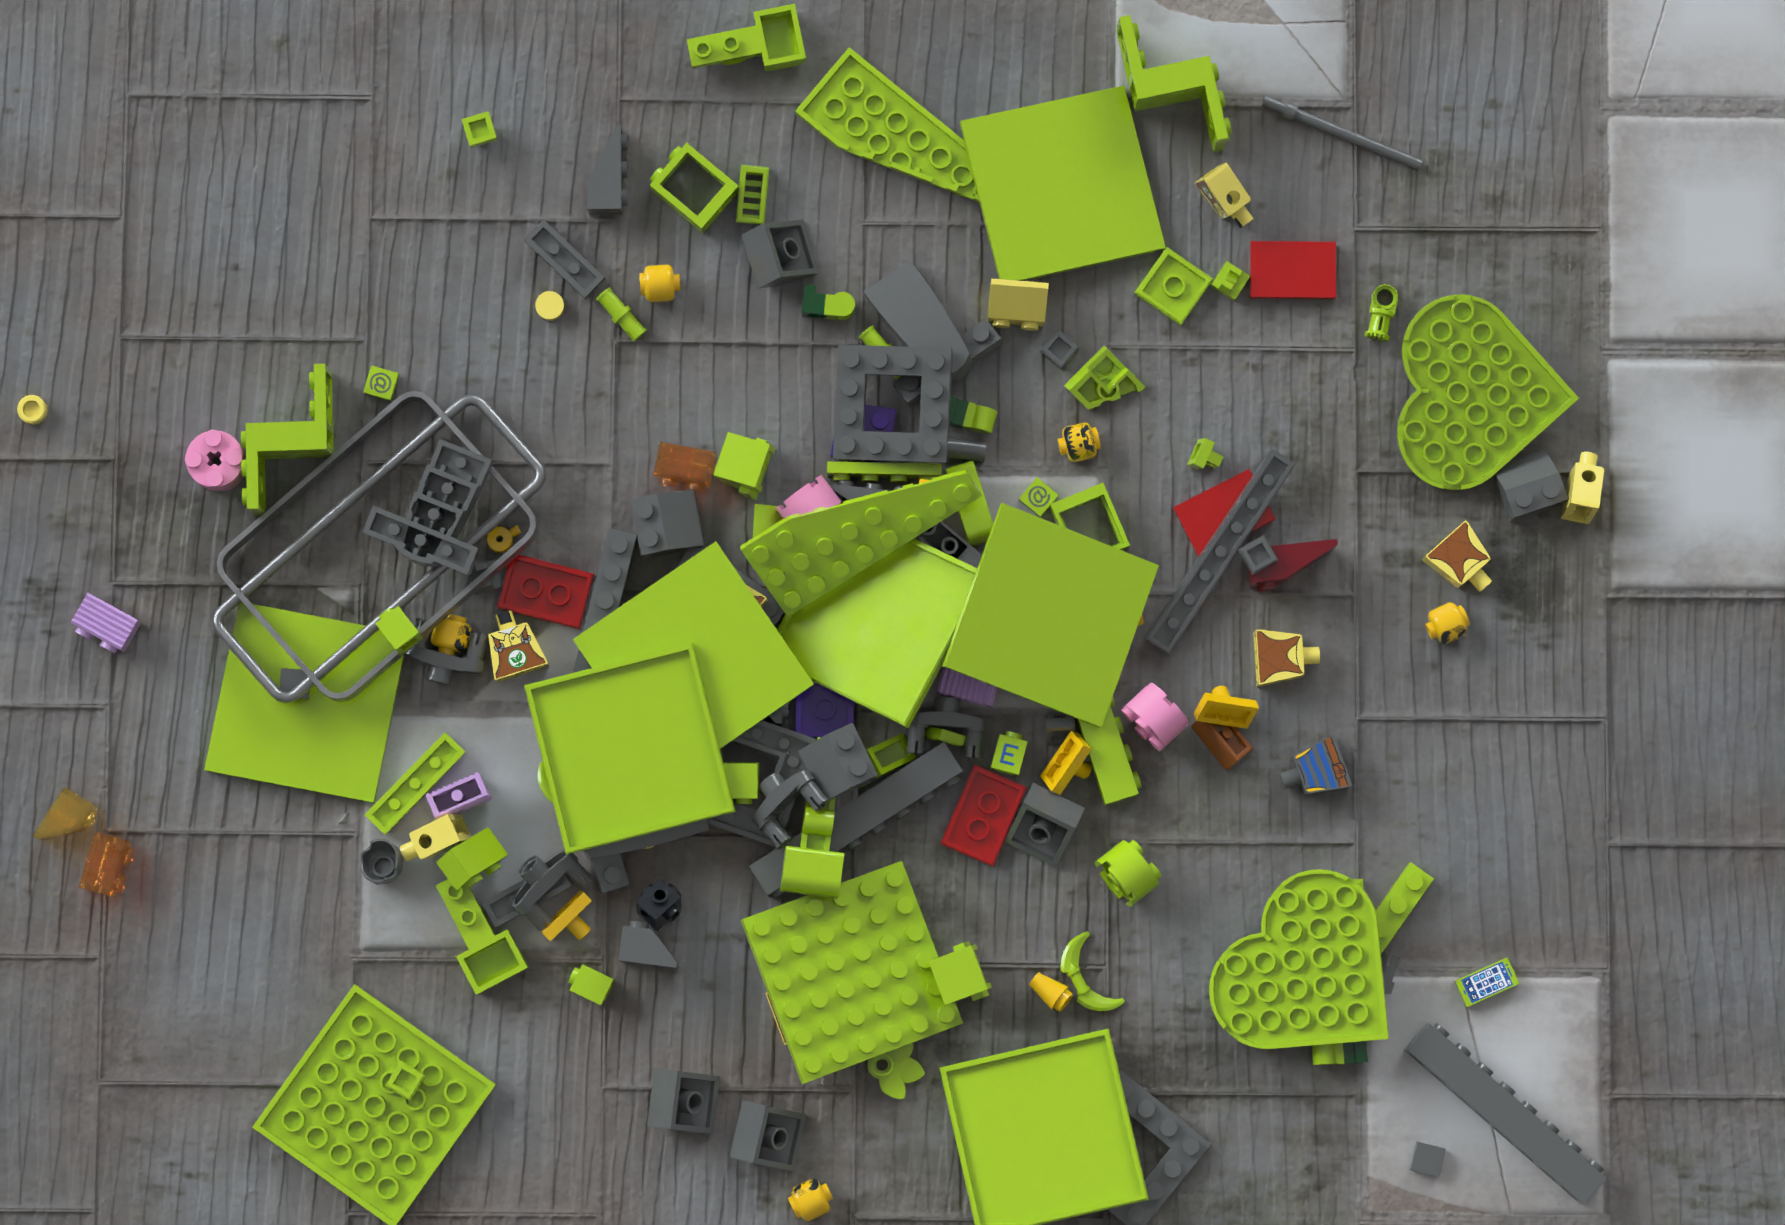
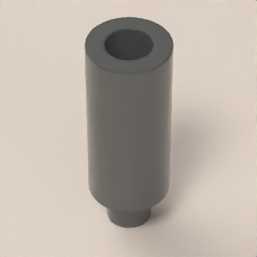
M949 438L948 458L984 463L986 442Z

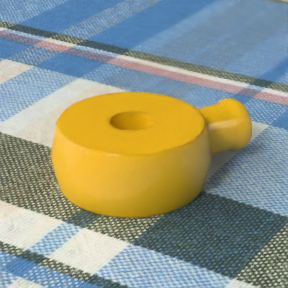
M518 525L511 529L497 526L487 535L488 547L496 553L508 551L513 545V537L521 534ZM503 537V541L497 542V538Z

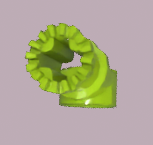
M1389 284L1378 286L1372 293L1369 311L1371 320L1369 329L1364 334L1369 339L1376 340L1377 337L1378 341L1380 339L1386 342L1390 340L1388 331L1391 318L1395 316L1398 294L1397 290ZM1387 290L1391 293L1392 302L1390 305L1383 306L1377 301L1379 291Z

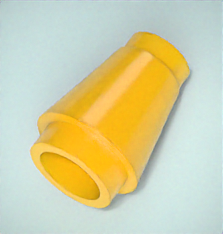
M1040 972L1034 976L1029 984L1051 1010L1056 1009L1058 1012H1061L1073 997V993L1069 991L1068 986Z

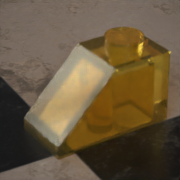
M64 787L33 837L44 841L82 832L85 827L89 829L98 816L95 813L98 806Z

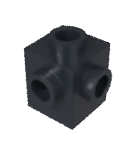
M661 879L654 885L649 884L646 886L640 898L635 901L637 914L657 932L667 922L671 923L676 920L682 909L681 893L671 883L667 885Z

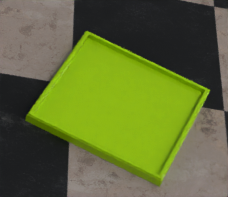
M1124 85L960 121L999 279L1026 281L1161 251L1166 248Z
M1001 503L942 667L1096 727H1102L1159 565Z
M912 539L789 617L785 614L777 631L813 682L909 728L945 660L977 568L921 541Z
M716 541L573 639L592 668L694 643L720 749L814 685Z
M241 602L238 605L232 634L280 688L281 668H301L245 604ZM253 604L312 672L366 626ZM379 629L320 682L331 692H345L395 649ZM229 649L204 770L375 803L405 654L359 695L349 701H333L325 696L315 685L310 689L309 699H298L291 703H282L271 697Z
M694 643L524 685L566 855L736 812Z
M1109 1028L939 1068L975 1225H1042L1149 1200Z

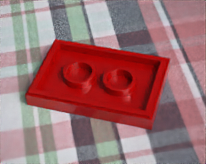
M1250 241V299L1336 298V242Z
M1250 469L1173 507L1198 557L1253 476ZM1269 505L1251 532L1275 521Z
M518 555L507 566L496 608L580 630L595 574Z
M974 765L940 844L993 867L1027 787Z

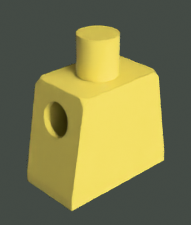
M1582 452L1579 463H1575L1570 471L1566 487L1568 500L1563 503L1561 519L1589 524L1598 511L1604 468L1596 466L1597 454Z
M447 814L409 833L411 841L401 845L400 850L407 862L416 857H419L420 860H428L448 852L469 839L471 834L462 814Z

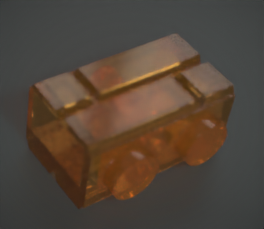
M660 442L654 477L659 479V484L676 487V482L688 484L687 489L689 490L694 489L697 492H704V488L711 489L717 452Z
M95 832L79 888L115 898L117 892L122 893L126 883V876H122L125 865L131 864L135 849L131 848L132 842Z

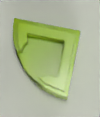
M933 727L926 729L925 733L928 739L960 747L964 745L966 737Z

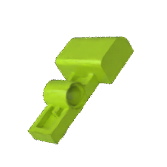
M795 4L753 12L756 26L687 39L692 69L721 63L723 65L737 64L745 61L747 58L761 55L765 71L789 68L805 63L806 55Z
M836 798L824 804L825 807L817 812H814L806 800L800 847H785L780 891L830 898L839 897L844 853L829 851Z
M448 879L435 885L469 949L456 956L476 995L528 968L510 930L507 929L497 935L494 934L471 888L465 885L456 891Z

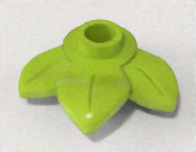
M912 1043L868 1060L870 1074L879 1079L881 1090L892 1098L904 1099L906 1093L905 1083L914 1082L925 1075L922 1066L916 1060L910 1058L913 1050ZM880 1059H884L888 1063L887 1068L883 1071L879 1070L876 1066L877 1061Z

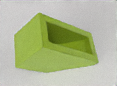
M903 733L866 750L877 773L874 781L917 758L915 754L906 753L908 741Z

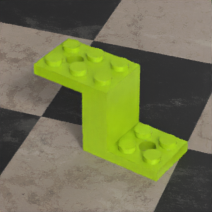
M1130 15L1119 17L1116 33L1134 112L1201 98L1212 151L1224 150L1232 131L1229 118H1224L1223 107H1225L1224 94L1222 90H1217L1219 72L1217 64H1211L1210 55L1144 69L1146 67L1144 51L1138 50L1137 47L1138 39H1140L1137 22L1132 23Z
M314 364V372H309V387L313 389L314 400H310L309 409L310 417L314 418V421L245 423L246 431H241V446L246 450V460L241 462L242 477H246L247 488H242V503L246 505L247 509L255 517L261 516L266 512L265 460L328 458L334 453L332 372L326 364Z

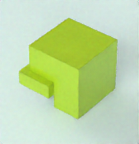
M728 432L713 475L725 485L738 488V492L746 498L756 500L758 493L762 491L763 487L761 485L771 455L775 453L776 449L767 440L760 438L754 440Z
M969 941L953 946L954 952L929 961L945 1005L970 996L973 1001L989 996L988 989L992 988L991 983H986L975 953V950H978L976 944L970 945Z

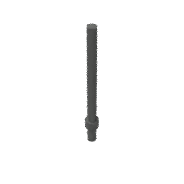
M1265 96L1262 103L1263 107L1282 114V118L1290 121L1295 119L1418 171L1422 165V159L1300 110L1298 105L1291 102L1286 104Z

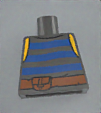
M1334 734L1293 755L1291 762L1294 768L1279 773L1284 789L1300 785L1304 796L1343 790L1352 786Z

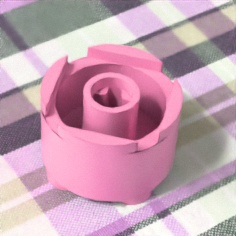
M209 430L198 435L190 443L185 455V463L192 478L205 489L211 491L230 490L236 487L244 478L242 477L241 462L246 460V452L241 444L230 434L223 431ZM215 456L218 457L222 462L221 465L213 464L212 459Z
M820 475L815 478L818 484L815 482L806 484L783 502L786 506L785 508L783 505H779L776 507V510L784 519L789 515L812 512L814 509L823 506L827 508L839 505L842 501L825 478Z
M1150 683L1120 711L1130 722L1134 721L1137 724L1134 730L1144 740L1148 739L1160 752L1189 725V721L1175 703L1172 704L1166 698L1167 695L1159 687Z

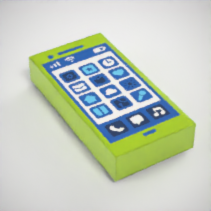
M1508 957L1454 981L1465 1007H1469L1520 984Z

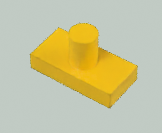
M1217 686L1212 690V693H1204L1194 711L1196 721L1248 729L1259 707L1256 700L1231 697L1226 686Z
M1071 730L1040 777L1052 792L1061 795L1073 776L1086 779L1090 775L1091 764L1084 760L1092 748L1079 733Z
M580 889L552 916L553 919L549 925L547 923L544 924L546 928L541 930L542 934L551 942L566 927L578 940H581L588 934L591 928L578 914L592 900Z

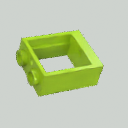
M686 142L682 148L677 146L668 157L670 162L664 169L659 167L650 178L652 182L650 189L703 234L738 194L739 186ZM688 156L724 185L698 216L662 187Z
M1103 482L1050 504L1049 509L1055 523L1067 528L1062 517L1063 514L1100 499L1118 541V544L1112 547L1124 552L1129 549L1130 544Z

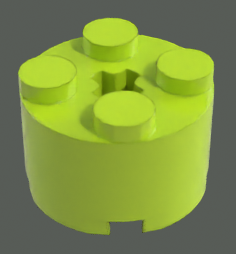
M1122 840L1095 861L1096 867L1101 865L1103 871L1099 873L1103 881L1119 899L1124 896L1129 900L1125 903L1128 907H1132L1159 885L1158 879L1162 876L1153 863L1148 864L1142 857L1144 852L1134 840L1129 843Z

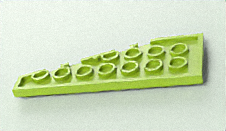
M850 47L795 110L797 116L838 149L980 203L964 140Z
M962 470L935 477L931 481L913 485V483L902 486L903 488L889 492L885 490L843 501V504L827 508L823 506L814 509L812 512L800 515L799 513L789 515L742 544L740 549L784 613L789 617L981 497L980 490L968 472Z

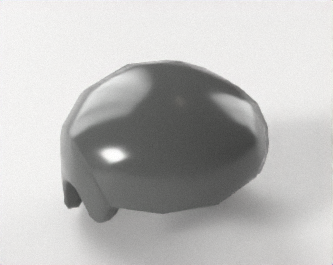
M374 839L370 841V846L361 853V871L365 879L376 885L389 884L402 872L404 859L396 845L386 839Z

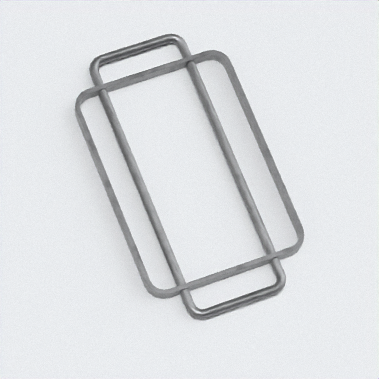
M411 391L402 394L221 551L217 560V570L234 594L214 612L212 619L213 628L222 641L275 700L282 703L294 702L316 685L325 696L333 701H349L359 695L404 655L400 656L396 650L392 651L355 685L342 693L331 692L320 682V680L379 630L375 623L380 620L379 616L389 608L395 609L397 606L402 610L449 569L447 566L440 564L431 568L313 672L247 597L445 425L469 451L482 456L451 421L468 406H475L530 465L535 472V477L517 494L501 475L491 467L489 473L512 499L463 542L475 546L519 507L529 516L530 528L520 541L418 629L421 636L424 638L534 541L538 532V521L525 502L543 486L546 479V469L540 459L481 396L474 394L464 395L443 412L429 396L422 392ZM420 401L427 404L438 415L435 420L240 589L231 581L226 571L228 559L402 407L410 402ZM241 602L245 604L307 675L293 690L289 692L282 691L224 625L225 616Z

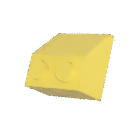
M991 278L987 321L993 323V327L1010 328V324L1021 325L1023 330L1036 331L1038 327H1044L1049 283Z

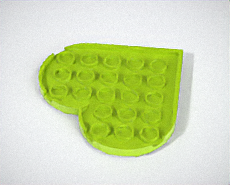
M1454 294L1444 296L1424 306L1413 317L1404 334L1402 362L1405 373L1416 391L1406 401L1399 416L1397 426L1399 450L1410 470L1428 484L1450 490L1472 488L1482 484L1497 473L1574 404L1579 397L1511 321L1492 303L1471 295Z
M1316 869L1297 873L1279 885L1265 905L1261 921V933L1248 935L1234 942L1221 955L1213 968L1209 984V997L1214 1015L1223 1029L1237 1039V1041L1260 1049L1389 1039L1377 914L1372 900L1357 882L1335 871Z

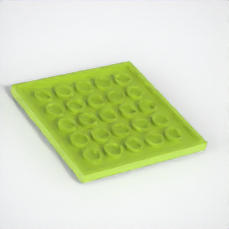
M902 861L842 882L838 898L807 895L741 920L802 1084L963 1024L956 1002L945 1005L929 961L939 957Z
M354 984L252 1128L386 1224L398 1225L493 1091L496 1084ZM400 1061L426 1075L411 1101L385 1086Z

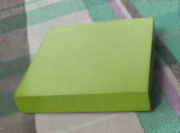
M1166 247L1134 292V295L1181 326L1207 290L1213 278Z

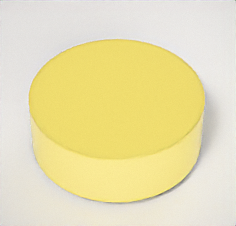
M546 291L538 296L535 307L542 319L554 321L561 317L564 312V302L558 293Z
M28 395L20 400L17 412L25 423L36 425L46 418L48 408L40 397Z

